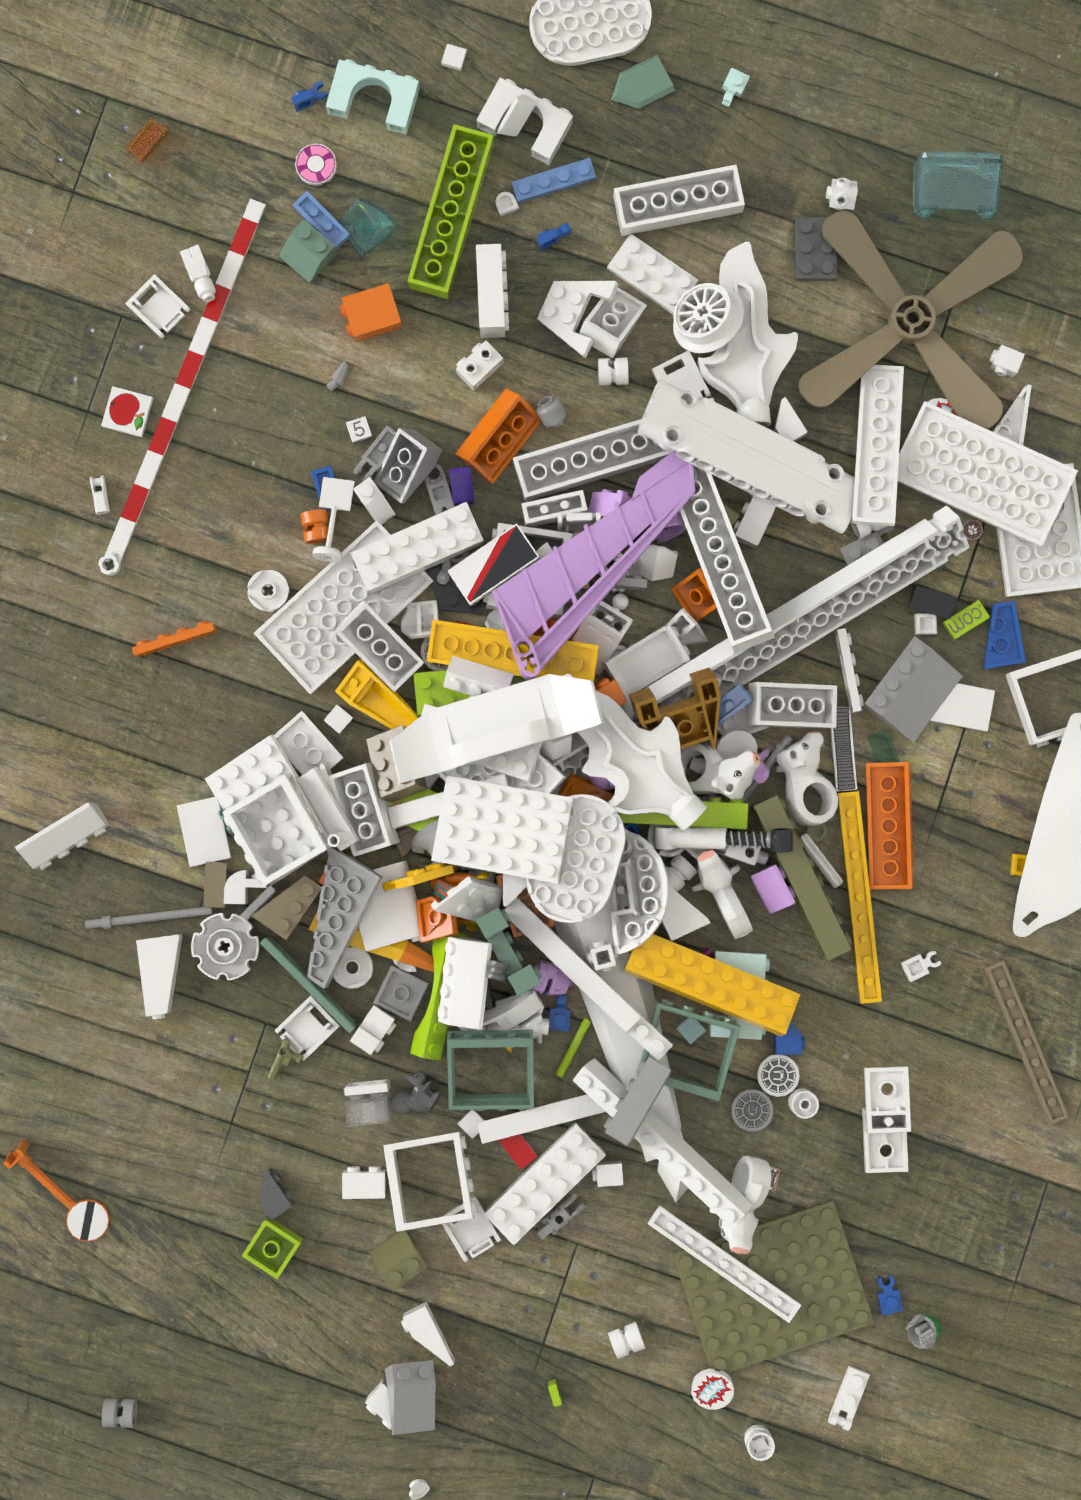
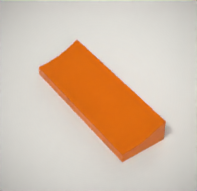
M911 762L866 763L870 889H913L915 887Z

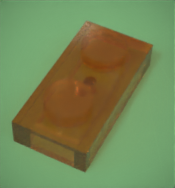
M150 117L125 149L143 163L167 135L168 130Z

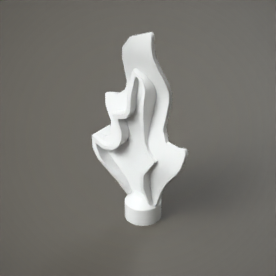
M746 241L727 252L720 264L719 285L734 290L742 300L744 307L742 324L737 334L726 345L715 350L712 356L707 358L698 357L697 366L706 383L731 400L737 409L736 413L764 427H768L771 425L769 404L773 388L796 350L798 334L796 332L775 334L769 326L766 285L754 261L751 244Z
M570 674L564 675L565 677L573 678ZM596 691L604 723L577 732L589 747V759L581 772L593 777L606 778L615 786V795L607 803L616 812L629 815L648 812L663 813L668 815L684 831L698 819L707 806L693 794L685 777L681 761L679 735L674 723L669 717H664L661 724L652 731L641 729L613 699Z

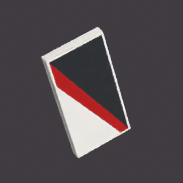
M516 523L448 570V573L469 605L472 606L522 572V569L528 568L541 558Z

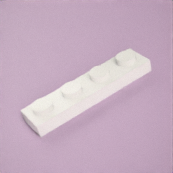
M846 628L838 629L834 633L848 705L850 706L851 713L862 711L861 707L864 706L862 695L858 694L857 686H860L858 674H854L853 669L856 661L854 653H850L849 645H852L850 633H846Z

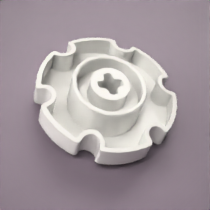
M218 913L201 922L202 932H195L191 942L192 957L200 959L197 967L205 975L216 980L220 979L222 974L227 977V980H233L248 973L251 970L249 961H256L260 953L259 936L251 934L254 926L238 914H232L227 919L224 913ZM223 941L230 944L228 951L221 949L224 945Z

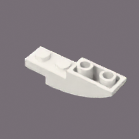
M531 990L520 996L515 995L496 1001L495 1008L484 1011L482 1029L459 1026L458 1028L461 1031L509 1030L535 1014L543 1007V1003L536 992Z

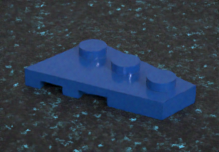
M1015 601L993 604L983 670L1025 663Z

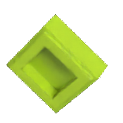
M556 1379L548 1381V1389L553 1406L562 1405V1398Z

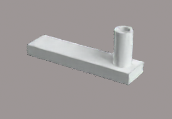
M317 767L297 778L330 834L328 844L331 847L337 846L341 852L359 841L360 839Z

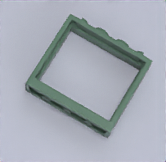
M662 999V1002L657 1001L651 1024L655 1028H657L661 1011L665 1010L731 1030L714 1088L671 1075L665 1083V1086L719 1101L740 1030V1025L736 1024L737 1020L729 1017H724V1020L716 1018V1014L709 1011H704L703 1014L695 1012L696 1008L688 1005H683L682 1008L674 1006L675 1002L667 999ZM643 1048L639 1065L642 1060L647 1061L649 1052L645 1048Z
M533 1030L448 1031L449 1110L485 1111L487 1109H497L498 1111H506L508 1109H518L523 1111V1109H534ZM527 1047V1093L456 1094L455 1048Z

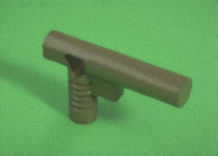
M283 1039L267 1076L268 1079L275 1080L281 1065L288 1066L291 1059L299 1064L302 1062L304 1056L289 1049L291 1044L289 1040Z

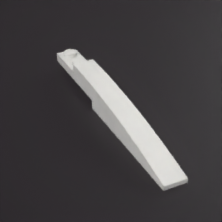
M518 897L505 909L510 921L656 1060L659 1061L673 1046L665 1036L612 988L597 971L589 966L580 955Z

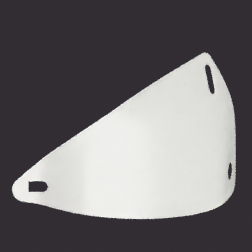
M1074 713L1069 719L1037 816L1015 906L1013 932L1018 937H1026L1042 926L1062 919L1081 908V729L1079 727L1081 713ZM1030 912H1037L1038 917L1029 925L1022 921Z

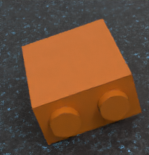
M389 283L341 298L343 304L339 306L343 318L347 317L349 321L346 329L349 337L353 336L355 342L403 328Z

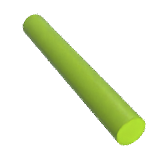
M585 1017L555 1073L563 1078L592 1022Z

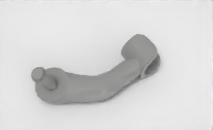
M450 559L442 563L441 570L437 576V581L440 584H446L449 581L450 574L448 570L451 569L452 565Z

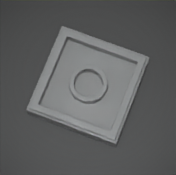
M391 965L373 1004L411 1022L430 983Z

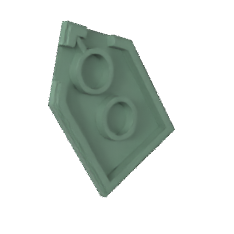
M655 55L619 74L611 101L629 105L631 108L639 110L675 92V88L659 57Z

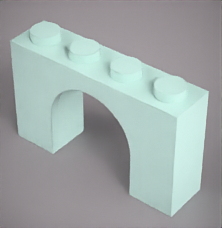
M339 60L326 103L327 113L348 119L355 94L365 86L377 85L386 89L392 97L386 119L387 130L407 135L420 90L419 81L409 75L399 76L390 70L380 71L371 65L361 66L352 60Z
M714 951L713 959L765 980V971H769L770 959H766V954ZM716 1014V1018L724 1020V1017L737 1020L736 1024L740 1025L737 1038L762 1040V1035L766 1034V1030L737 1018ZM713 1024L709 1025V1036L729 1038L730 1029Z

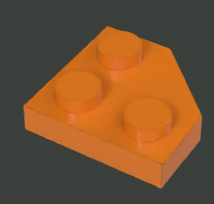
M431 896L416 901L420 942L422 943L458 934L456 916L434 911L431 904L434 901H437V903L441 902L438 897Z

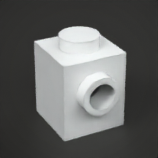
M1001 345L998 350H993L989 359L992 362L990 369L994 370V373L998 376L1013 378L1018 373L1025 354Z

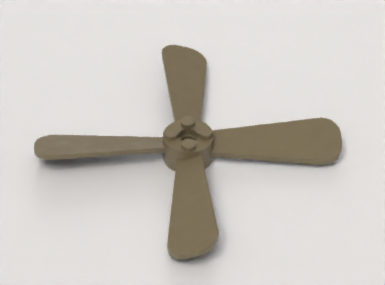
M844 210L829 216L822 226L824 238L891 310L887 326L803 374L798 383L801 396L814 407H827L898 343L914 344L956 416L987 430L992 427L1002 416L1003 405L1001 400L932 328L938 315L1014 273L1019 268L1023 254L1015 237L1006 231L994 233L925 297L918 295L905 296L859 219L853 213ZM907 316H914L917 323H910Z

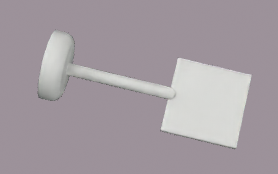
M323 477L319 508L332 510L326 546L315 547L312 553L314 558L326 562L341 561L342 553L338 549L331 547L336 511H350L355 481Z

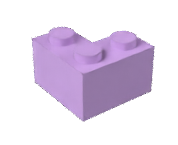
M602 489V492H593L588 513L600 512L602 519L615 510L614 503L618 502L620 507L632 499V497L629 496L628 492L617 490L616 493L606 489Z

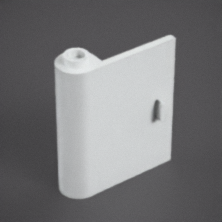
M407 861L374 869L373 871L383 876L359 924L365 950H373L407 939H411L412 942L419 941L420 935L416 901L418 899L414 885L384 891L382 885L384 882L407 876L406 872L409 871Z

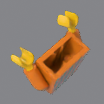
M457 872L432 879L430 886L435 890L434 897H438L442 901L448 897L447 892L458 886L468 876L482 880L481 878L486 879L490 874L488 872H481L479 876H473L471 873ZM456 917L457 925L463 926L465 924L469 931H476L479 927L475 921Z

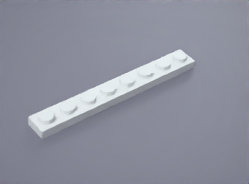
M658 1206L648 1221V1225L788 1323L791 1322L801 1307L798 1301L662 1206Z

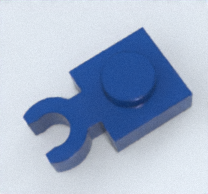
M568 222L557 229H546L538 235L537 246L540 251L571 234L572 229Z
M891 1274L888 1275L889 1282L887 1284L882 1283L880 1276L877 1277V1283L883 1290L877 1292L882 1315L903 1311L899 1289H892L895 1281Z

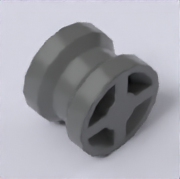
M489 960L488 965L490 967L485 977L506 982L507 977L505 974L509 970L510 965Z

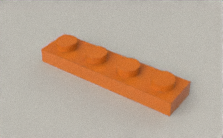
M203 621L197 623V627L189 629V627L176 630V634L170 636L168 633L161 634L156 637L157 640L151 642L149 640L139 641L136 643L137 646L132 647L134 656L139 658L218 632L214 623Z

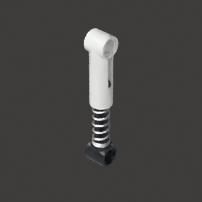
M670 825L654 827L655 849H727L729 845H732L734 848L740 845L741 848L743 846H748L749 848L751 846L756 848L763 846V848H771L773 852L793 851V829L774 828L766 833H755L754 831L752 833H747V831L745 833H740L739 831L732 833L730 831L729 833L727 828L688 827L682 831L679 827Z

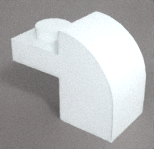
M249 870L238 871L231 875L225 884L224 904H248V887L268 888L269 884L263 886L255 875H251V879H249Z

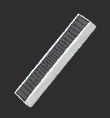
M850 706L837 707L836 728H830L836 792L857 790Z

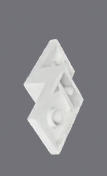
M908 1067L864 1068L866 1108H862L865 1173L908 1172L907 1132H911ZM885 1083H890L893 1087L892 1092L888 1095H884L881 1091L882 1085ZM885 1144L891 1147V1153L888 1156L880 1154V1148Z

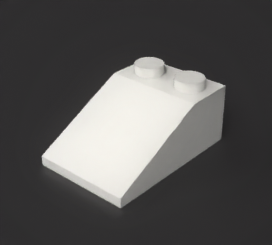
M617 287L611 302L600 299L585 319L579 334L593 340L591 346L613 359L647 305Z

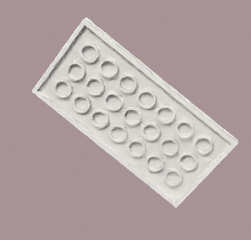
M924 401L899 453L897 482L1038 547H1042L1078 470Z
M375 521L342 552L341 561L328 564L254 632L258 639L310 695L356 654L335 631L348 614L363 600L388 625L434 582L425 571H422L369 595L351 552L390 536L378 521Z

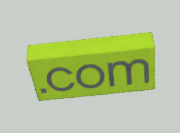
M978 600L944 621L943 624L953 640L990 618V616Z

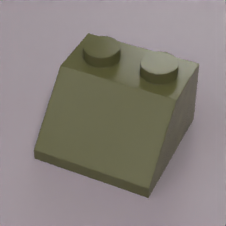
M407 1230L398 1231L370 1252L380 1275L392 1292L427 1268L429 1261Z

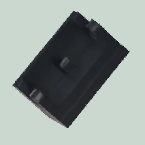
M914 584L908 605L909 608L950 619L957 597Z

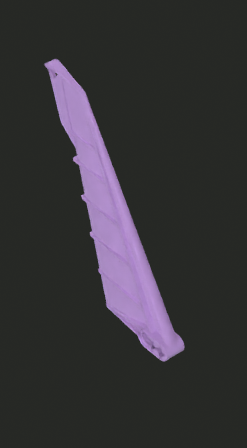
M676 450L672 451L639 477L632 499L620 507L618 502L614 503V511L590 527L586 523L583 526L584 531L560 547L554 546L551 553L530 567L522 569V572L492 591L513 650V655L520 674L524 679L531 680L538 677L542 669L695 493L693 465L680 459L676 455ZM651 524V527L633 544V540ZM629 545V549L605 572L604 567ZM600 572L601 577L577 601L575 594ZM571 599L573 606L548 629L546 621ZM542 626L544 635L533 645L528 638ZM524 644L528 647L529 651L526 654H521L518 652L517 647ZM528 658H530V659H529L530 667H531V668L535 667L533 673H531L530 671H526V669H527V661H526V660H527Z

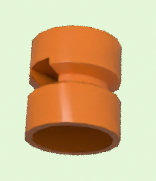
M318 509L301 513L302 526L306 528L303 531L305 544L326 542L329 529L326 526L329 522L327 510Z

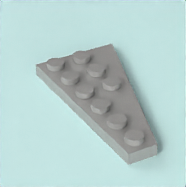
M335 847L327 850L329 855L324 869L326 874L324 886L321 887L316 918L318 923L313 937L315 942L307 974L308 979L322 988H328L383 878L380 874L342 851L340 852Z

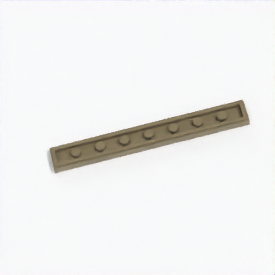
M1000 960L983 967L1048 1125L1051 1126L1070 1118L1005 960Z

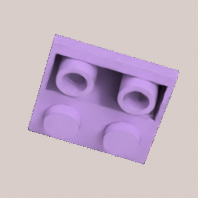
M770 865L749 876L768 914H772L795 903L793 899L796 897L795 892L791 886L786 885L784 881L786 875L781 867Z

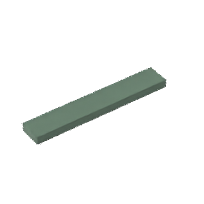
M271 936L265 937L260 942L348 1033L358 1026V1023L321 986L307 978L308 973Z

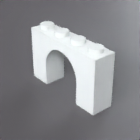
M499 78L476 120L477 128L495 137L499 125L515 98L526 94L535 101L536 105L532 111L540 117L543 123L542 130L531 148V156L550 165L573 123V116L567 109H559L553 106V103L548 99L536 97L531 90L526 88L523 90L517 87L516 83L512 80Z

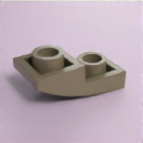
M206 862L204 907L225 908L224 887L227 882V863Z

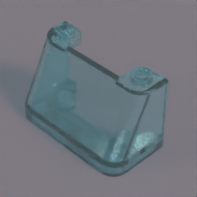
M966 152L921 153L914 164L913 214H919L920 217H929L937 209L977 210V214L985 219L996 216L998 213L1003 155L998 153Z

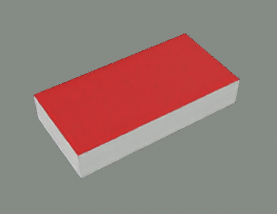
M521 1134L498 1140L521 1170L538 1157Z

